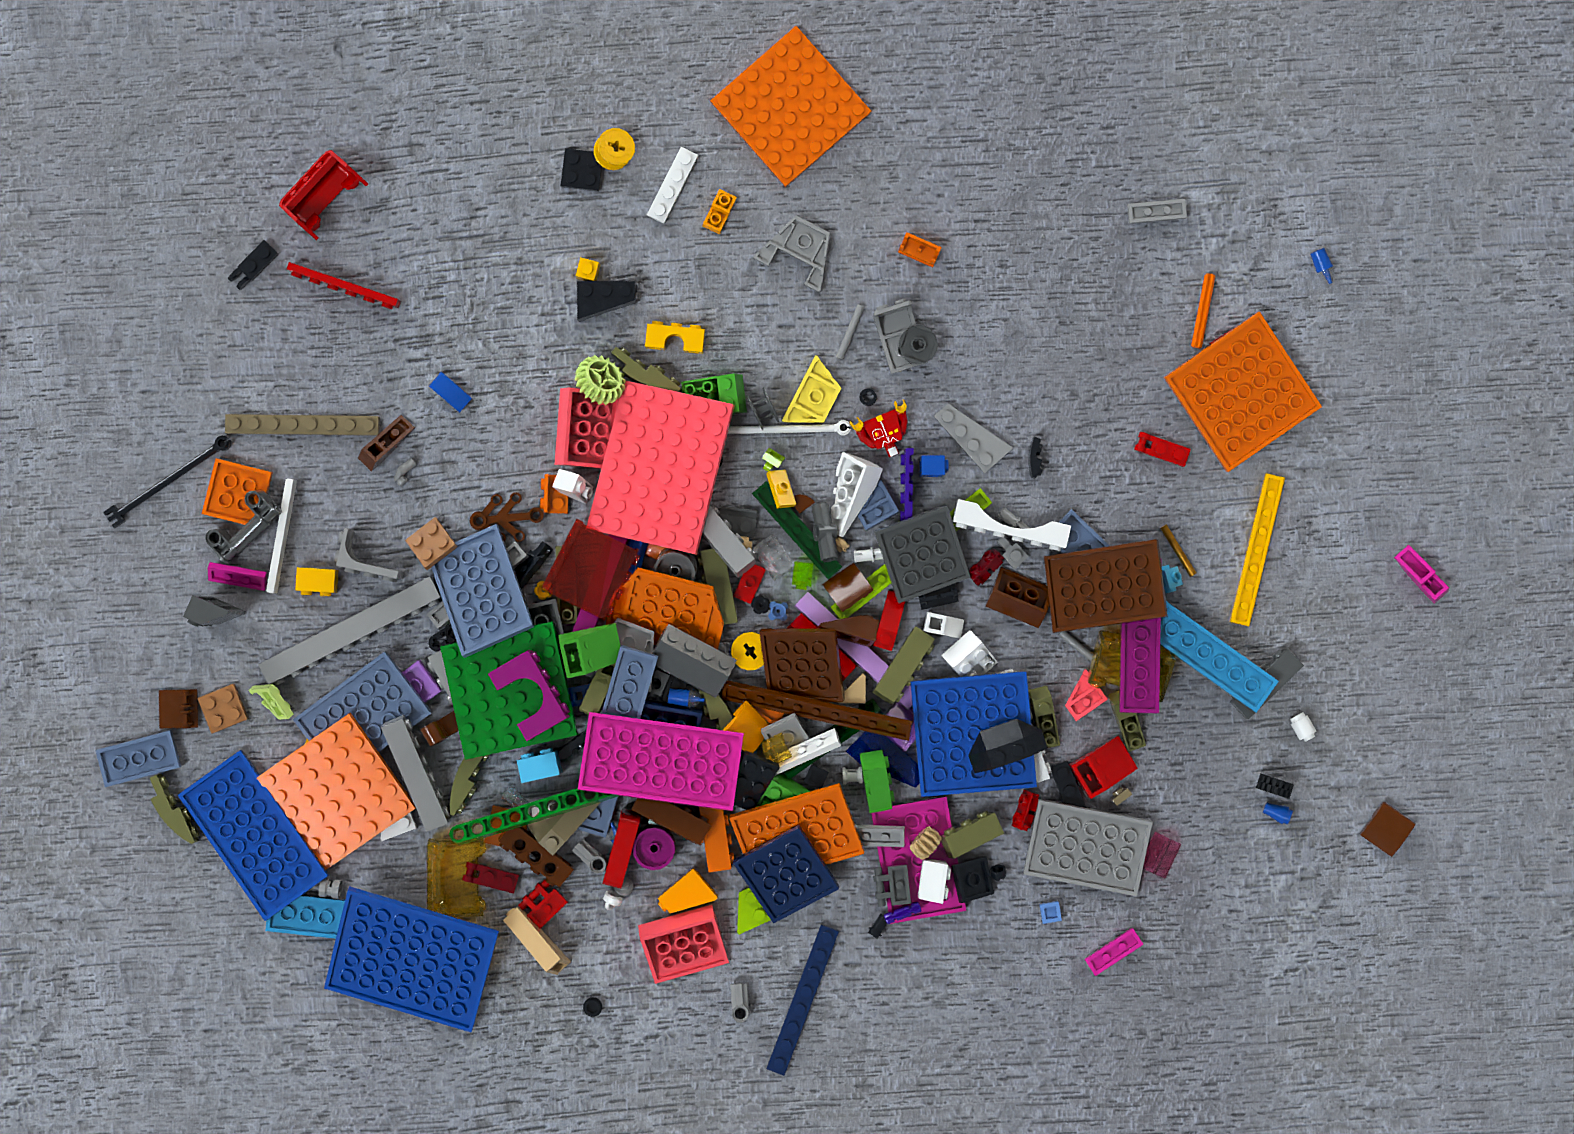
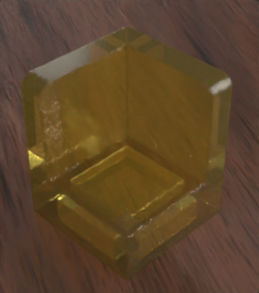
M783 733L762 742L763 753L767 759L781 763L792 757L790 750L785 744Z

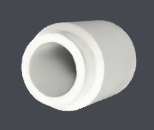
M1304 712L1290 719L1292 722L1291 726L1299 740L1304 739L1306 742L1315 737L1316 729L1308 715H1305Z

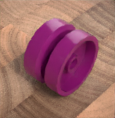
M649 826L643 829L635 838L633 845V856L637 863L649 870H659L667 866L673 859L676 851V842L672 833L660 826ZM652 845H656L658 847L656 852H653V849L651 848Z

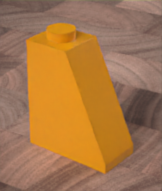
M693 867L658 897V905L664 912L668 910L669 913L715 901L718 895Z

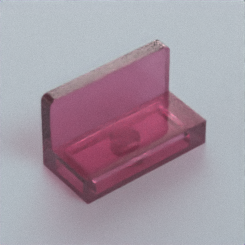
M1155 832L1147 847L1143 869L1166 878L1181 844Z

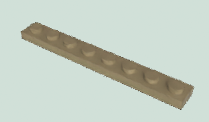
M225 414V434L377 436L380 426L379 416Z

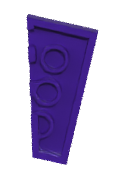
M906 448L904 454L900 455V465H904V473H900V485H904V492H900V504H904V511H900V521L911 518L913 512L912 455H914V448Z

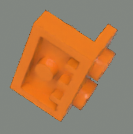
M545 474L544 478H541V490H544V497L540 499V509H544V513L568 514L569 496L558 492L552 487L557 475Z

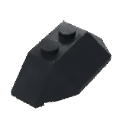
M1016 718L980 731L968 756L974 773H979L1030 757L1048 747L1041 729Z

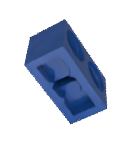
M923 455L919 458L920 477H943L949 469L948 460H945V455Z

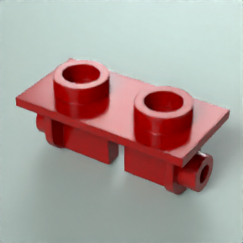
M1023 789L1018 800L1017 810L1012 818L1011 826L1024 831H1028V828H1031L1034 815L1029 814V810L1036 812L1039 794Z

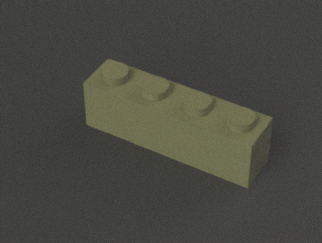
M714 549L700 551L701 555L698 556L699 566L704 567L705 574L701 575L702 582L714 587L724 625L737 623V613L726 563Z
M915 626L872 693L891 705L895 701L898 703L904 695L902 690L905 685L909 686L913 681L914 677L912 674L915 669L919 671L925 661L922 658L925 654L929 655L935 645L932 643L935 638Z

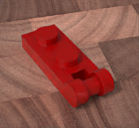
M1145 432L1139 433L1138 438L1140 439L1138 444H1135V451L1185 467L1190 448ZM1147 441L1152 442L1150 449L1145 447Z

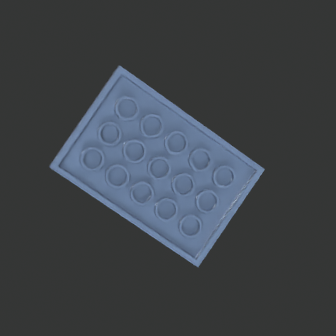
M497 524L455 542L458 547L431 567L462 657L466 658L535 627Z
M385 651L295 717L293 721L310 741L351 712L379 752L388 745L381 729L382 723L405 715L406 719H410L412 726H415L432 712Z

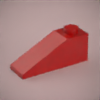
M892 591L887 593L877 629L876 640L873 643V646L889 651L893 649L905 602L898 603L895 593Z

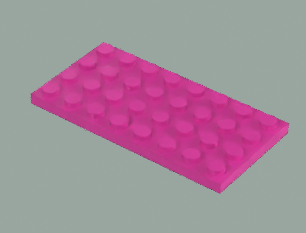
M589 712L578 790L733 811L744 733Z

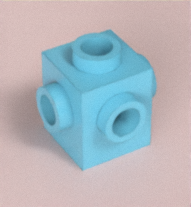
M1170 565L1162 566L1165 593L1177 591L1176 587L1183 585L1178 566L1170 568Z

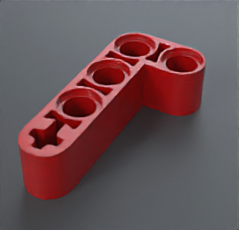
M622 808L602 882L604 885L622 888L641 815L634 811Z

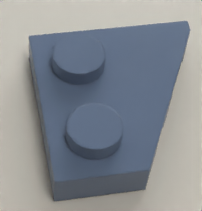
M881 480L878 481L876 488L857 515L866 531L899 513L898 508Z

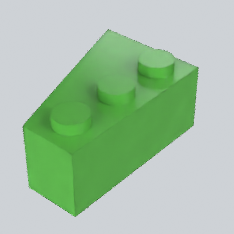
M882 750L860 753L869 813L891 810V802H894L895 799L893 790L889 789V785H892L890 773H887L886 769L889 768L888 756H884Z

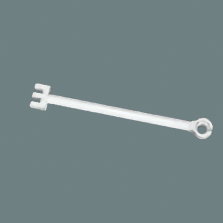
M841 420L837 424L763 426V430L760 426H729L728 434L837 432L839 435L845 436L851 429L847 428L846 431H841L840 425L845 424L847 427H851L848 421Z

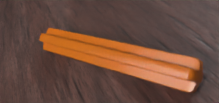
M1206 273L1204 275L1191 343L1193 348L1200 349L1203 344L1215 281L1214 274Z

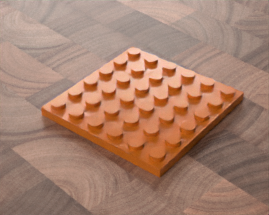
M797 26L791 29L710 100L711 104L785 188L872 112Z
M1260 312L1249 317L1163 377L1226 472L1240 465L1322 407Z
M351 712L257 777L260 784L271 793L325 870L416 809L408 793Z

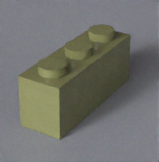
M985 810L978 813L977 818L973 820L967 819L960 823L961 826L957 828L951 827L946 829L944 835L941 836V843L948 858L955 859L1004 834L995 812Z

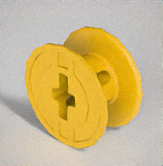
M620 128L607 129L596 140L594 145L596 161L608 170L622 169L635 153L633 138L628 132Z
M754 632L743 633L733 642L731 655L737 660L735 664L740 668L756 670L764 665L760 634ZM747 643L750 648L752 646L755 648L754 654L757 656L755 659L751 655L747 656L745 654L747 649L744 647V644Z

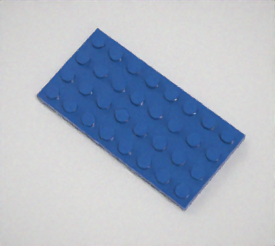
M240 750L178 794V797L264 921H267L327 878L329 874L318 861L313 851L307 846L306 841L297 832L295 826L285 815L268 789L260 784L257 779L260 775L244 752Z

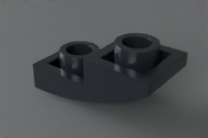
M1037 437L1032 438L1028 457L1029 473L1033 479L1037 475L1041 476L1044 467L1041 464L1042 459L1035 457L1040 455L1043 447L1040 444L1041 439Z

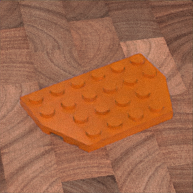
M639 567L612 595L605 624H613L617 618L652 630L654 631L653 645L657 644L664 628L670 624L717 650L724 627V621L713 586Z

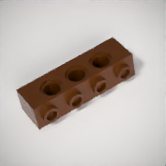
M522 826L502 832L498 837L501 848L507 852L511 850L516 854L514 857L518 861L528 863L531 866L530 869L535 874L539 875L541 873L546 877L545 881L553 887L557 885L560 888L574 870L573 865L557 853L552 856L537 842L534 835ZM518 839L525 841V845L521 848L514 845ZM533 851H538L540 853V857L538 859H532L529 856L530 853ZM547 863H554L555 868L552 871H548L545 869V865Z

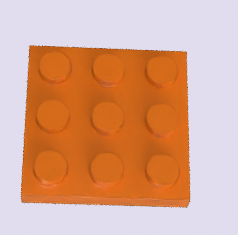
M216 458L201 514L245 525L255 516L245 503V495L247 492L262 490L268 494L273 472ZM255 495V498H254V500H255L256 503H258V501H259V498H258L257 495Z

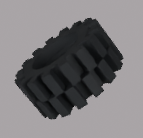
M1260 773L1256 788L1290 799L1294 784Z

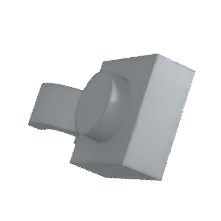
M1005 537L997 540V543L1005 550L1002 556L1013 569H1016L1029 557L1016 542L1011 546Z

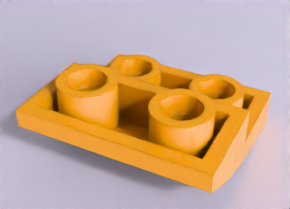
M745 701L733 713L735 717L723 730L744 733L742 751L746 750L754 753L764 740L761 729L769 724L748 701Z

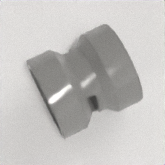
M328 878L322 880L319 886V897L331 896L333 899H339L342 890V880L330 881Z

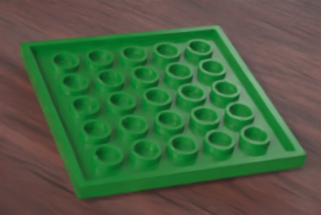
M553 621L534 625L535 627L466 658L462 657L457 643L440 646L465 760L578 735ZM527 650H532L540 657L541 662L539 664L542 669L545 668L548 671L551 685H555L559 690L560 696L558 697L562 703L565 702L568 706L570 717L535 738L526 741L517 724L531 717L541 708L543 693L540 686L533 680L521 678L502 690L497 691L488 673Z

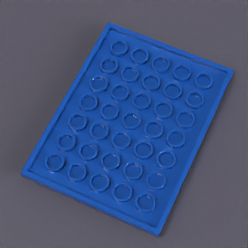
M350 886L347 891L324 989L472 1032L499 931Z

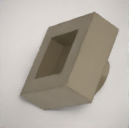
M1119 787L1112 793L1113 796L1110 799L1118 806L1130 797L1132 793L1127 787Z

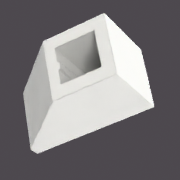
M559 469L552 487L566 496L587 504L593 494V486L579 474Z
M926 612L923 631L961 638L964 620Z

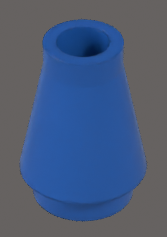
M1267 802L1263 813L1280 824L1288 825L1293 810L1287 806Z

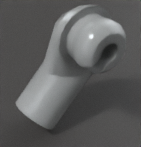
M411 458L400 465L396 471L394 481L399 486L407 483L405 474L416 466Z

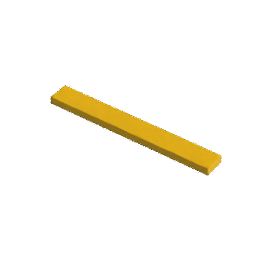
M1267 473L1264 476L1231 613V623L1250 626L1285 480L1284 477Z

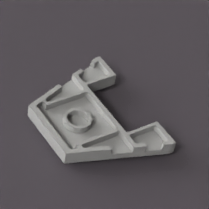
M795 216L754 255L753 259L769 267L778 249L813 267L804 285L820 293L830 233Z
M617 618L614 623H616L620 646L623 645L652 654L654 631ZM652 680L648 692L652 690Z

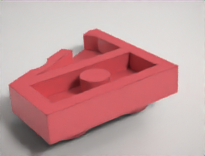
M1087 669L1083 671L1065 705L1076 722L1108 700Z

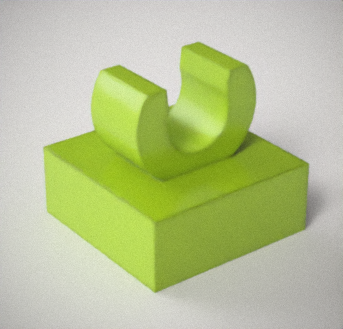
M768 448L762 459L767 461L763 469L770 471L773 466L779 468L785 457Z

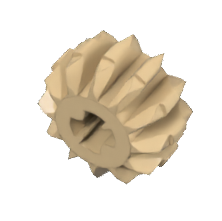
M930 826L926 827L912 841L910 850L917 858L919 857L921 860H924L937 848L942 837L935 829H932Z

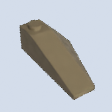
M587 791L585 798L593 799L596 793ZM575 796L567 798L568 805H574L577 801ZM556 802L548 806V810H556L558 803ZM601 802L534 822L527 826L537 842L553 856Z

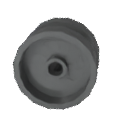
M665 548L656 560L654 571L694 581L699 562L694 554Z

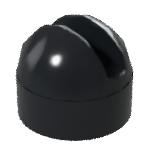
M998 864L991 867L990 872L994 880L1000 881V879H1005L1006 868L1004 865Z

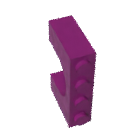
M527 650L488 673L497 691L502 690L521 678L533 680L540 686L543 693L541 708L537 713L517 724L526 741L535 738L570 717L568 706L565 702L562 703L558 697L560 696L559 690L555 685H551L548 671L545 668L542 669L539 664L541 662L540 657L532 650Z

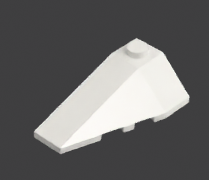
M846 452L842 453L836 469L838 482L837 488H834L833 494H836L835 504L831 507L832 523L836 525L837 535L840 537L845 535L876 488L883 468L870 461Z

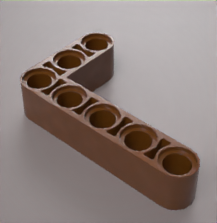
M454 711L420 730L430 747L458 732Z

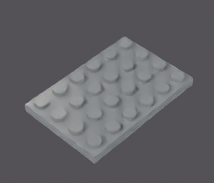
M1038 799L1023 874L1137 896L1153 822L1151 820Z

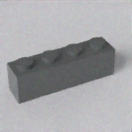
M1279 649L1272 656L1274 659L1269 664L1266 662L1260 667L1279 681L1262 706L1304 666L1289 649ZM1231 696L1233 699L1230 703L1244 718L1250 719L1255 714L1254 711Z

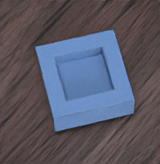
M1058 901L1039 904L1042 924L1062 921Z

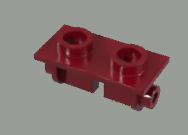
M991 548L983 554L982 559L970 568V579L977 586L983 585L991 576L987 570L990 568L995 572L1003 564L1005 558L1000 552Z

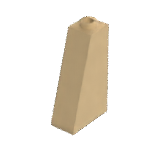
M517 907L508 911L507 917L503 921L547 973L558 975L571 963L544 931L532 922L524 910Z

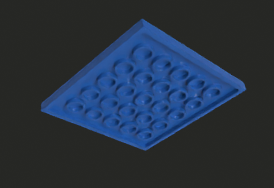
M1026 671L911 682L921 797L1037 787L1034 755L979 773H974L968 756L979 732L1016 718L1031 725Z

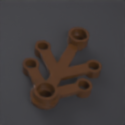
M514 492L497 515L489 516L493 509L503 502L501 495L494 494L482 512L477 511L471 515L470 525L475 530H483L491 527L490 524L498 523L514 537L515 541L522 542L525 540V533L517 530L509 522L531 520L534 523H539L544 519V512L542 509L535 507L529 512L508 514L515 504H519L522 500L521 494ZM517 494L519 500L514 502L512 497ZM496 496L500 498V502L497 504L493 501ZM535 512L540 513V517L538 519H535L533 517V514ZM478 517L483 519V523L480 525L476 523ZM501 532V534L504 536V542H505V541H506V537H505L506 535H504V533ZM519 532L523 534L521 540L516 538V534Z

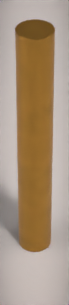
M1167 524L1160 528L1189 576L1195 575V569Z

